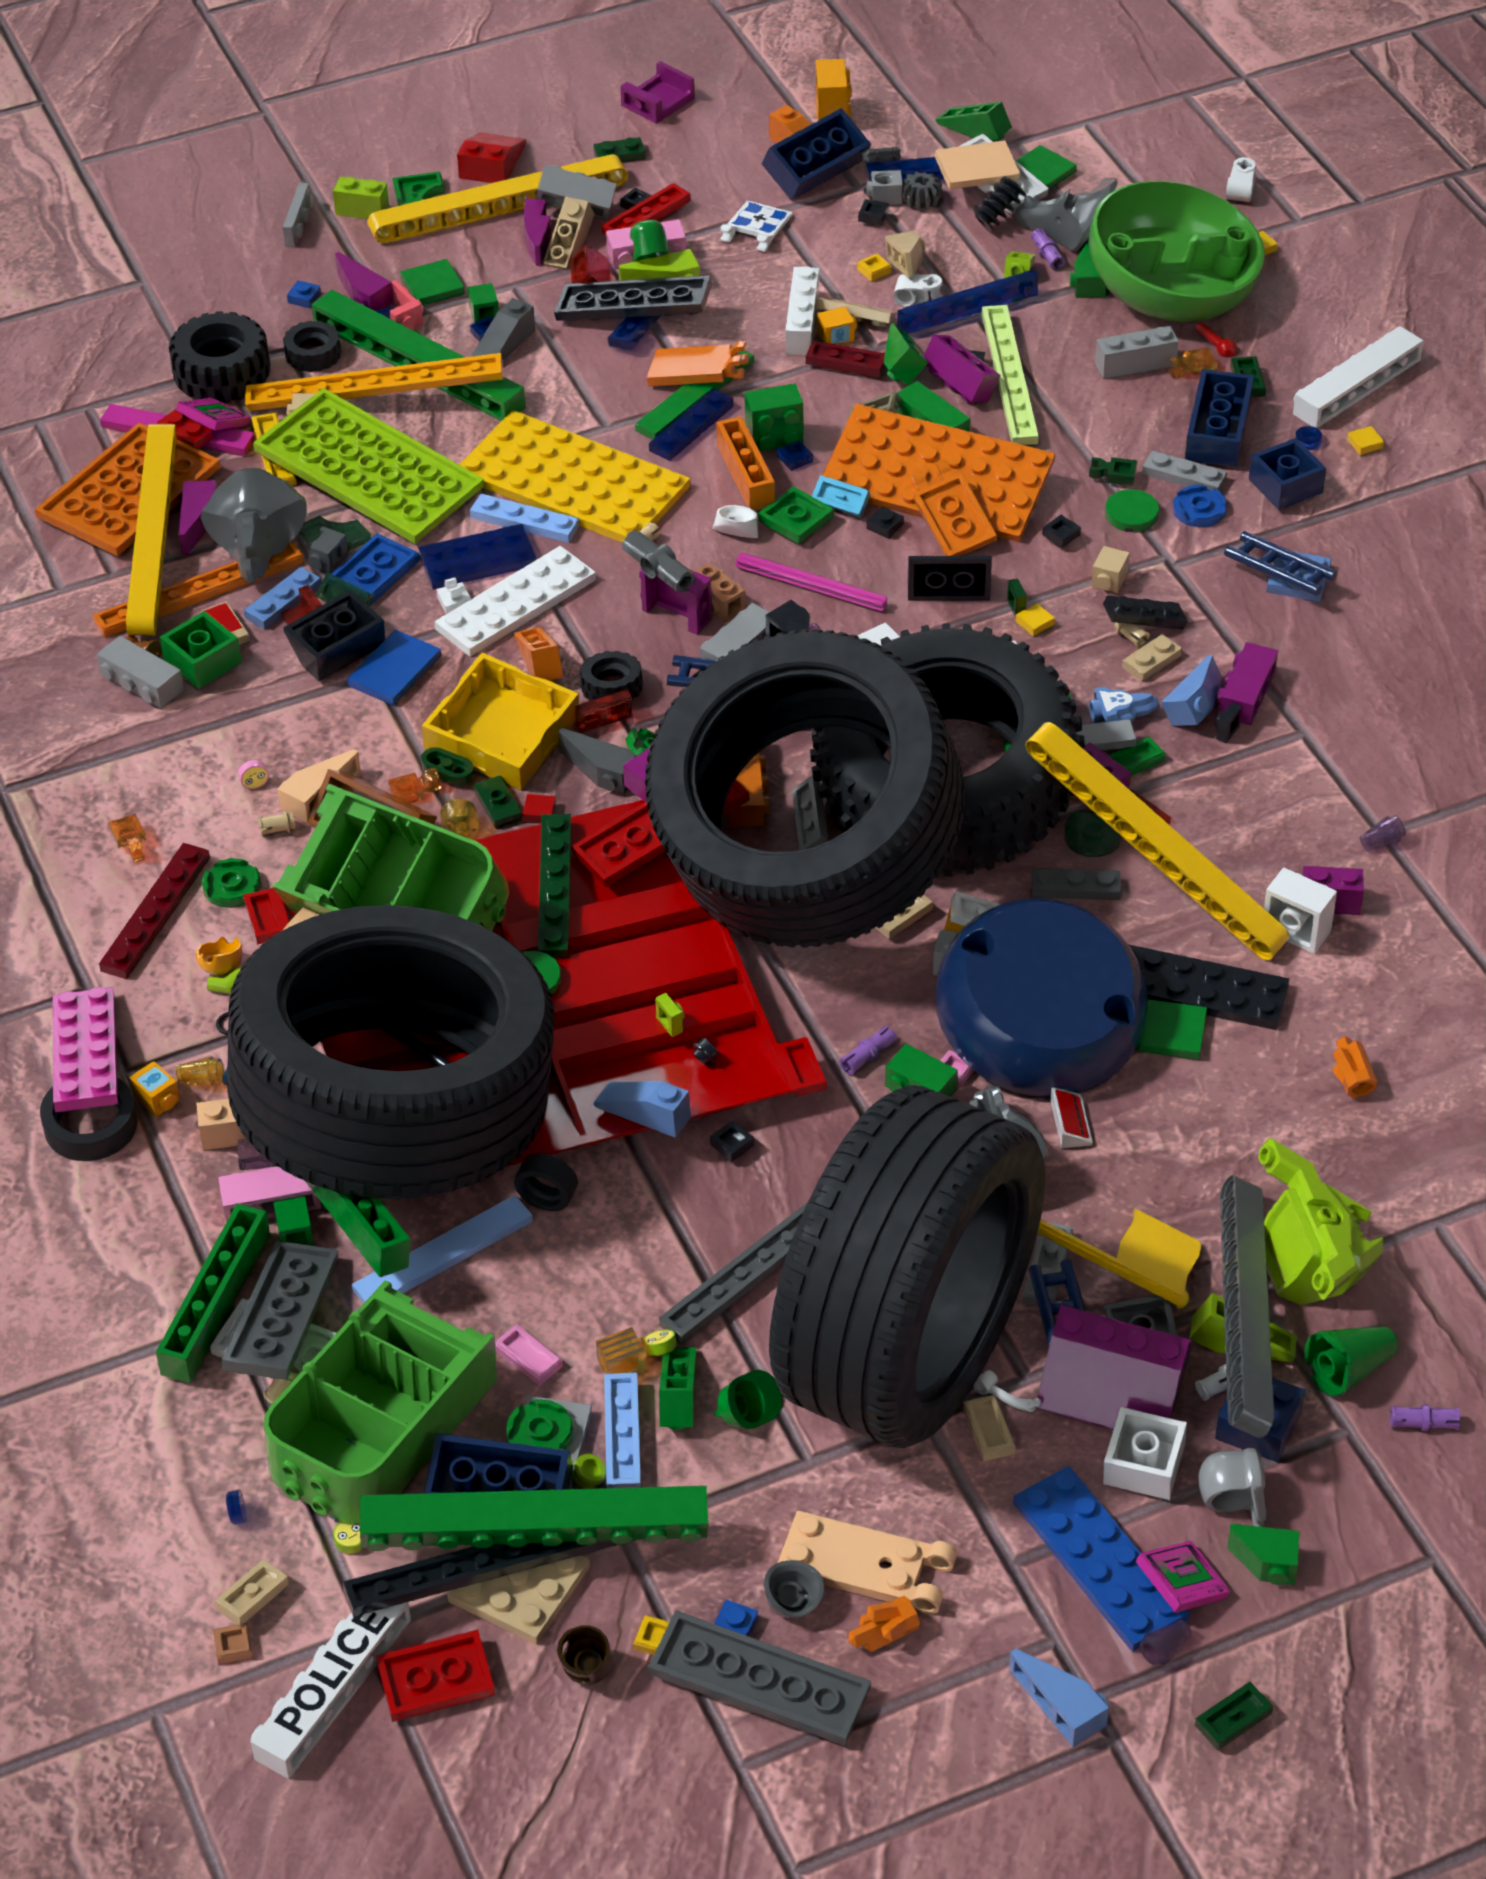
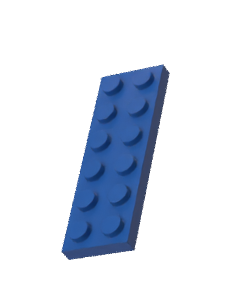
M1070 1466L1013 1496L1015 1507L1131 1652L1136 1651L1189 1620L1190 1612L1188 1610L1176 1613L1172 1610L1136 1563L1141 1552Z

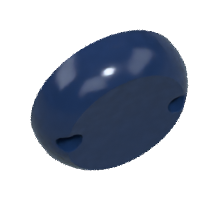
M1037 898L1011 901L993 907L976 916L957 933L940 964L935 988V1004L944 1035L957 1055L971 1069L990 1082L1010 1091L1029 1096L1051 1097L1052 1087L1079 1094L1108 1081L1123 1068L1136 1050L1144 1031L1148 1011V991L1141 965L1124 938L1110 924L1099 916L1076 905L1058 900Z

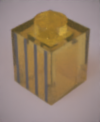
M632 1327L596 1340L597 1361L604 1374L634 1372L639 1374L646 1371V1357L649 1356V1350L643 1337L638 1339Z

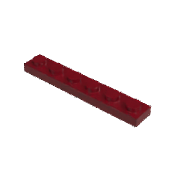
M182 843L100 961V972L128 979L209 861V850Z

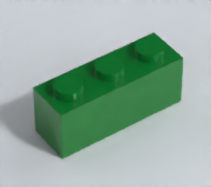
M916 381L897 392L900 396V401L897 402L899 404L896 409L897 414L970 432L971 418L920 382Z

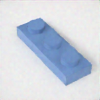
M299 567L244 609L245 618L265 630L321 587V578L303 567Z

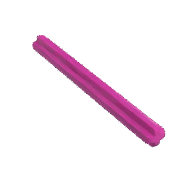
M744 552L740 553L736 559V566L746 571L880 612L884 611L887 606L888 598L878 593Z

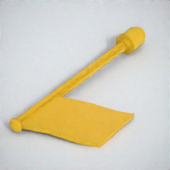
M1134 1208L1132 1224L1121 1239L1117 1257L1115 1258L1040 1219L1037 1234L1177 1305V1309H1182L1188 1304L1189 1294L1185 1291L1186 1281L1198 1261L1201 1241Z

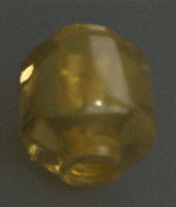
M454 798L442 806L440 820L443 829L469 839L478 832L479 819L477 809L471 801L463 798Z

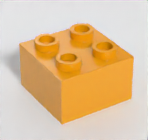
M844 59L816 60L817 120L826 117L840 108L851 117L850 97H852L850 68H845Z

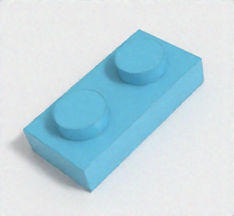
M820 475L812 497L832 507L834 510L861 518L871 493L869 490Z

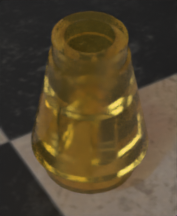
M213 1056L178 1064L176 1067V1078L179 1083L214 1087L216 1083L223 1082L224 1066L220 1058L215 1059Z

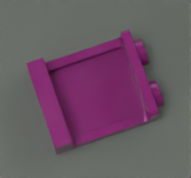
M661 61L656 63V75L640 86L636 87L629 82H625L620 86L621 106L655 124L695 99L694 78Z
M641 568L639 578L641 579L640 598L642 599V611L648 613L654 605H659L688 618V631L696 635L712 620L711 578L691 570L694 573L695 580L692 582L690 589L681 593L674 590L659 577L649 578Z

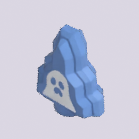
M1097 687L1094 689L1095 699L1089 701V712L1093 723L1129 719L1133 722L1136 717L1145 716L1159 708L1158 698L1152 694H1129L1123 690H1110L1107 687Z

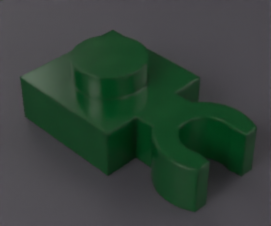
M1111 457L1110 462H1106L1102 458H1092L1089 477L1093 479L1107 477L1108 483L1133 486L1138 460Z

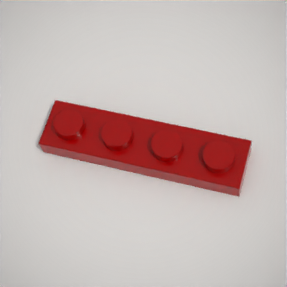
M672 183L601 225L602 234L606 236V231L633 227L636 223L644 220L658 221L691 201L690 193Z

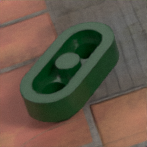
M439 747L429 748L421 755L422 770L433 777L457 786L468 784L474 778L473 763L467 758Z

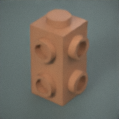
M710 562L695 570V572L711 578L712 615H715L725 623L745 609L746 593L744 588L731 580L724 571L719 570Z

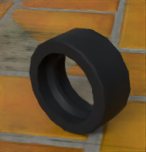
M536 1153L530 1154L523 1160L515 1176L514 1185L521 1198L530 1205L542 1210L559 1211L569 1205L577 1188L578 1179L573 1169L561 1159L549 1154ZM536 1177L543 1178L551 1182L557 1188L543 1184L541 1181L536 1179Z

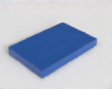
M377 533L326 578L327 586L342 593L351 590L370 606L420 561V553Z
M395 629L347 678L348 686L394 706L441 657V649Z

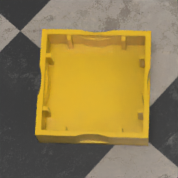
M481 653L461 677L455 690L441 701L423 723L424 749L439 747L467 758L473 763L474 771L490 778L500 775L506 785L521 791L559 743V729L569 730L579 718V693L546 679L528 675L511 664Z

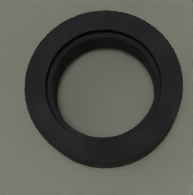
M117 1077L118 1104H115L119 1111L115 1120L104 1129L87 1134L69 1132L59 1124L60 1118L65 1111L55 1112L52 1087L44 1096L40 1107L41 1122L49 1146L57 1154L75 1161L100 1160L124 1148L134 1136L138 1123L133 1095L125 1082Z

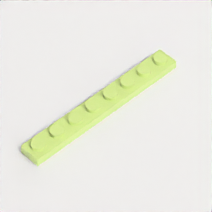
M1008 306L982 307V318L994 370L1001 375L998 381V388L1011 442L1021 445L1038 444V431Z

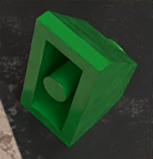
M1230 1523L1227 1548L1259 1581L1270 1582L1274 1585H1295L1300 1531Z

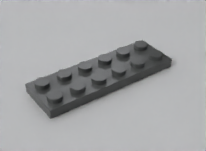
M282 1241L275 1242L222 1359L223 1371L288 1380L339 1260V1251L337 1249Z
M675 1610L648 1666V1674L844 1746L847 1744L871 1689V1680Z

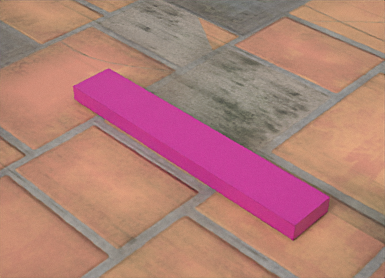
M110 404L101 417L100 424L104 428L128 432L139 422L146 426L148 424H157V421L166 415ZM233 428L212 430L213 439L202 447L245 456L255 441V435L253 432Z

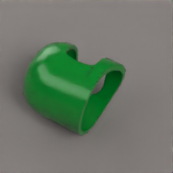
M644 220L636 223L631 228L629 235L630 240H633L635 253L633 254L634 262L670 253L665 229L659 221Z

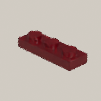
M813 340L806 354V364L880 377L885 367V353Z

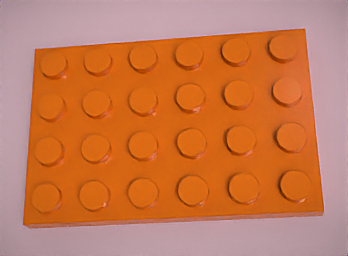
M140 422L137 423L35 509L36 517L116 556L124 552L135 542L148 426ZM177 440L169 512L182 502L183 483L186 481H206L221 468L220 459Z

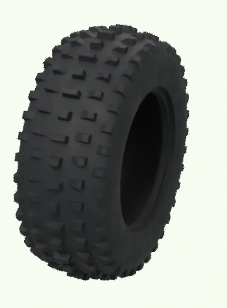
M943 623L942 629L930 630L929 625L921 626V632L910 634L907 629L900 632L901 637L891 640L887 636L881 639L882 649L887 648L893 654L899 656L902 662H906L919 675V678L924 681L937 704L943 720L958 719L980 723L1001 734L1011 744L1006 753L991 766L975 774L963 777L965 790L964 811H962L963 821L960 834L956 835L958 840L953 848V853L951 857H947V865L941 870L944 871V877H950L952 872L965 870L966 875L974 874V868H983V866L987 870L995 868V862L1006 861L1009 863L1015 860V853L1020 854L1023 851L1027 853L1032 850V842L1043 841L1048 835L1046 829L1048 827L1054 828L1060 821L1058 813H1066L1070 805V795L1074 796V794L1031 757L1026 750V742L1044 723L1050 722L1058 726L1081 748H1085L1084 735L1076 734L1082 731L1081 716H1073L1077 707L1074 699L1070 700L1068 696L1070 690L1067 684L1062 680H1058L1059 674L1052 665L1048 667L1044 665L1045 658L1039 652L1034 655L1029 652L1030 646L1022 641L1017 645L1012 642L1011 635L1004 633L999 637L993 635L992 629L987 627L983 631L972 630L971 624H964L962 629H951L950 623ZM841 727L814 728L812 730L814 749H810L811 762H816V766L812 767L813 780L822 781L817 786L820 798H827L825 808L828 814L836 817V826L845 832L869 811L879 797L890 769L891 762L884 757L889 747L875 737L861 731Z

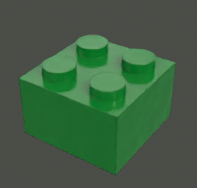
M796 383L744 392L745 424L759 452L804 444V403Z
M205 611L160 636L164 661L180 669L182 677L197 689L242 663L238 638Z

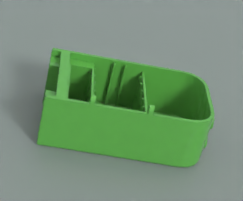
M331 784L327 785V793L316 812L321 819L296 865L288 864L279 882H275L272 887L291 912L296 914L303 907L321 915L335 910L360 906H410L458 916L481 925L490 931L493 930L496 922L499 923L503 920L506 913L505 905L509 896L506 878L487 848L477 841Z
M385 1280L357 1311H353L350 1314L349 1320L311 1362L308 1361L303 1366V1371L266 1412L264 1416V1433L269 1474L274 1484L282 1489L290 1499L294 1501L300 1499L311 1505L312 1509L319 1515L325 1516L327 1514L348 1524H360V1495L400 1494L432 1457L436 1433L451 1435L497 1382L495 1336L491 1333L485 1336L470 1327L463 1331L414 1306L413 1298L393 1289L392 1283Z

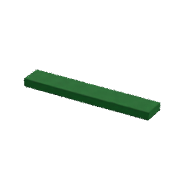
M739 351L740 354H748L749 361L748 364H740V366L734 367L737 369L744 368L745 370L754 363V355L747 351ZM725 377L723 382L684 384L636 422L635 431L656 441L734 378Z

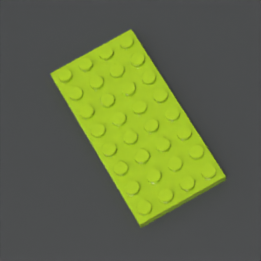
M322 388L253 442L254 451L414 544L419 542L484 487V479L325 388Z

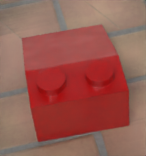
M480 132L464 140L457 153L459 178L487 183L508 180L527 143L526 139Z

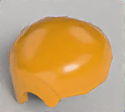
M221 936L215 943L207 942L199 945L195 952L197 964L201 969L213 975L221 976L233 972L239 966L242 959V943L240 939L235 938L233 943H229L225 937Z

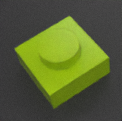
M667 993L656 997V1018L671 1037L683 1033L682 1019H684V1012L680 1004L673 1002Z

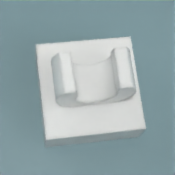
M455 577L445 580V587L436 589L437 598L446 614L471 600L463 582L457 583Z

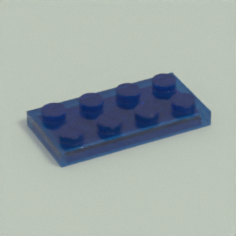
M522 524L418 547L420 559L432 590L445 587V580L455 577L457 583H464L521 570L537 560Z

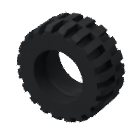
M215 311V314L204 313L201 314V317H193L188 320L187 324L183 323L179 326L169 343V354L176 385L183 393L191 398L194 396L196 400L213 398L218 401H224V403H230L234 399H244L246 397V385L265 383L270 374L271 364L266 333L257 322L251 321L248 316L243 314L239 316L236 312L223 313V311Z

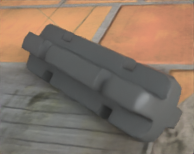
M899 147L863 150L861 152V160L864 163L899 160L901 158V149Z

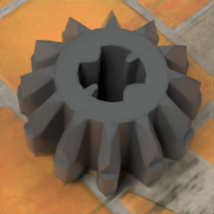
M916 171L914 175L908 174L906 179L903 180V203L908 204L909 208L916 207L917 210L920 208L928 210L929 206L937 207V203L941 201L942 183L941 179L936 178L935 174H927L926 171L918 173Z

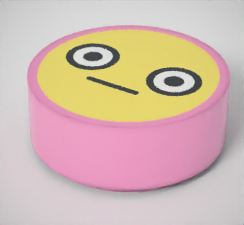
M258 760L244 763L238 772L242 785L247 789L262 787L269 777L266 766Z

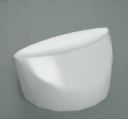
M723 506L717 510L712 529L740 537L758 538L757 514L754 510L744 506Z

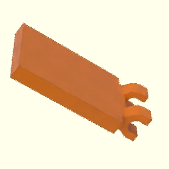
M746 341L736 342L733 347H731V344L657 349L647 375L648 386L723 382L725 377L743 379L744 368L737 369L734 366L748 364L749 355L739 353V351H745Z
M946 459L936 463L938 468L937 476L940 481L935 484L929 485L922 470L912 474L914 479L912 485L916 490L913 493V499L944 556H963L997 541L994 529L962 472L954 475Z

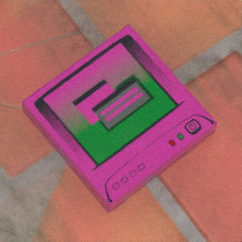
M213 398L178 402L176 409L182 415L214 431L249 426L251 418Z
M1192 1541L1140 1553L1136 1560V1563L1175 1613L1225 1600L1231 1592Z

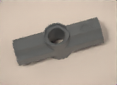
M635 530L629 532L622 542V550L640 563L643 572L649 578L659 577L674 590L681 593L690 589L692 582L695 580L694 573L676 559L673 550L668 545L662 544L658 546L644 534Z

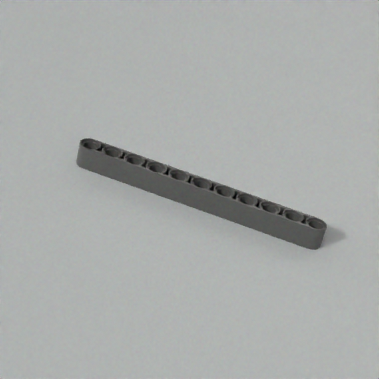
M1230 1175L1224 1182L1220 1192L1229 1425L1261 1439L1267 1435L1274 1420L1262 1188L1237 1176Z

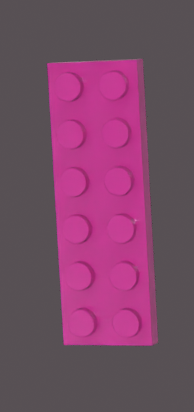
M97 987L78 992L66 991L53 995V1104L55 1112L118 1104L116 1017L113 987Z

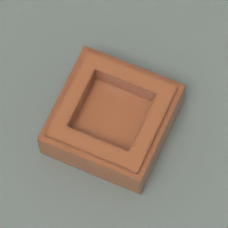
M244 1623L241 1627L233 1625L213 1629L218 1665L253 1659L248 1623Z

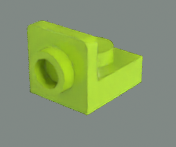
M1011 251L1006 256L1003 280L1011 283L1028 284L1030 269L1035 265L1036 254Z

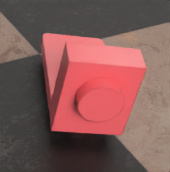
M396 280L392 281L393 302L398 307L390 310L391 320L411 330L423 325L422 314L424 309L421 302L415 299L406 287H402Z

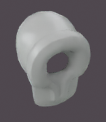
M1246 1448L1244 1450L1219 1451L1208 1456L1202 1463L1198 1474L1200 1493L1207 1508L1215 1512L1249 1510L1253 1526L1263 1527L1267 1513L1263 1492L1265 1488V1473L1260 1453L1255 1448Z

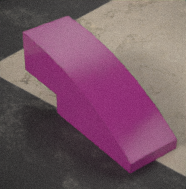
M526 198L524 206L526 246L535 265L541 266L551 239L550 216H547L546 200Z

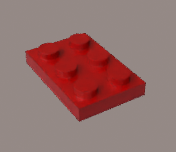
M478 1630L376 1655L392 1722L495 1696L494 1684Z

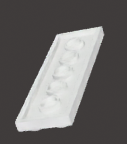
M559 546L434 621L435 630L471 657L596 580V572L562 546Z

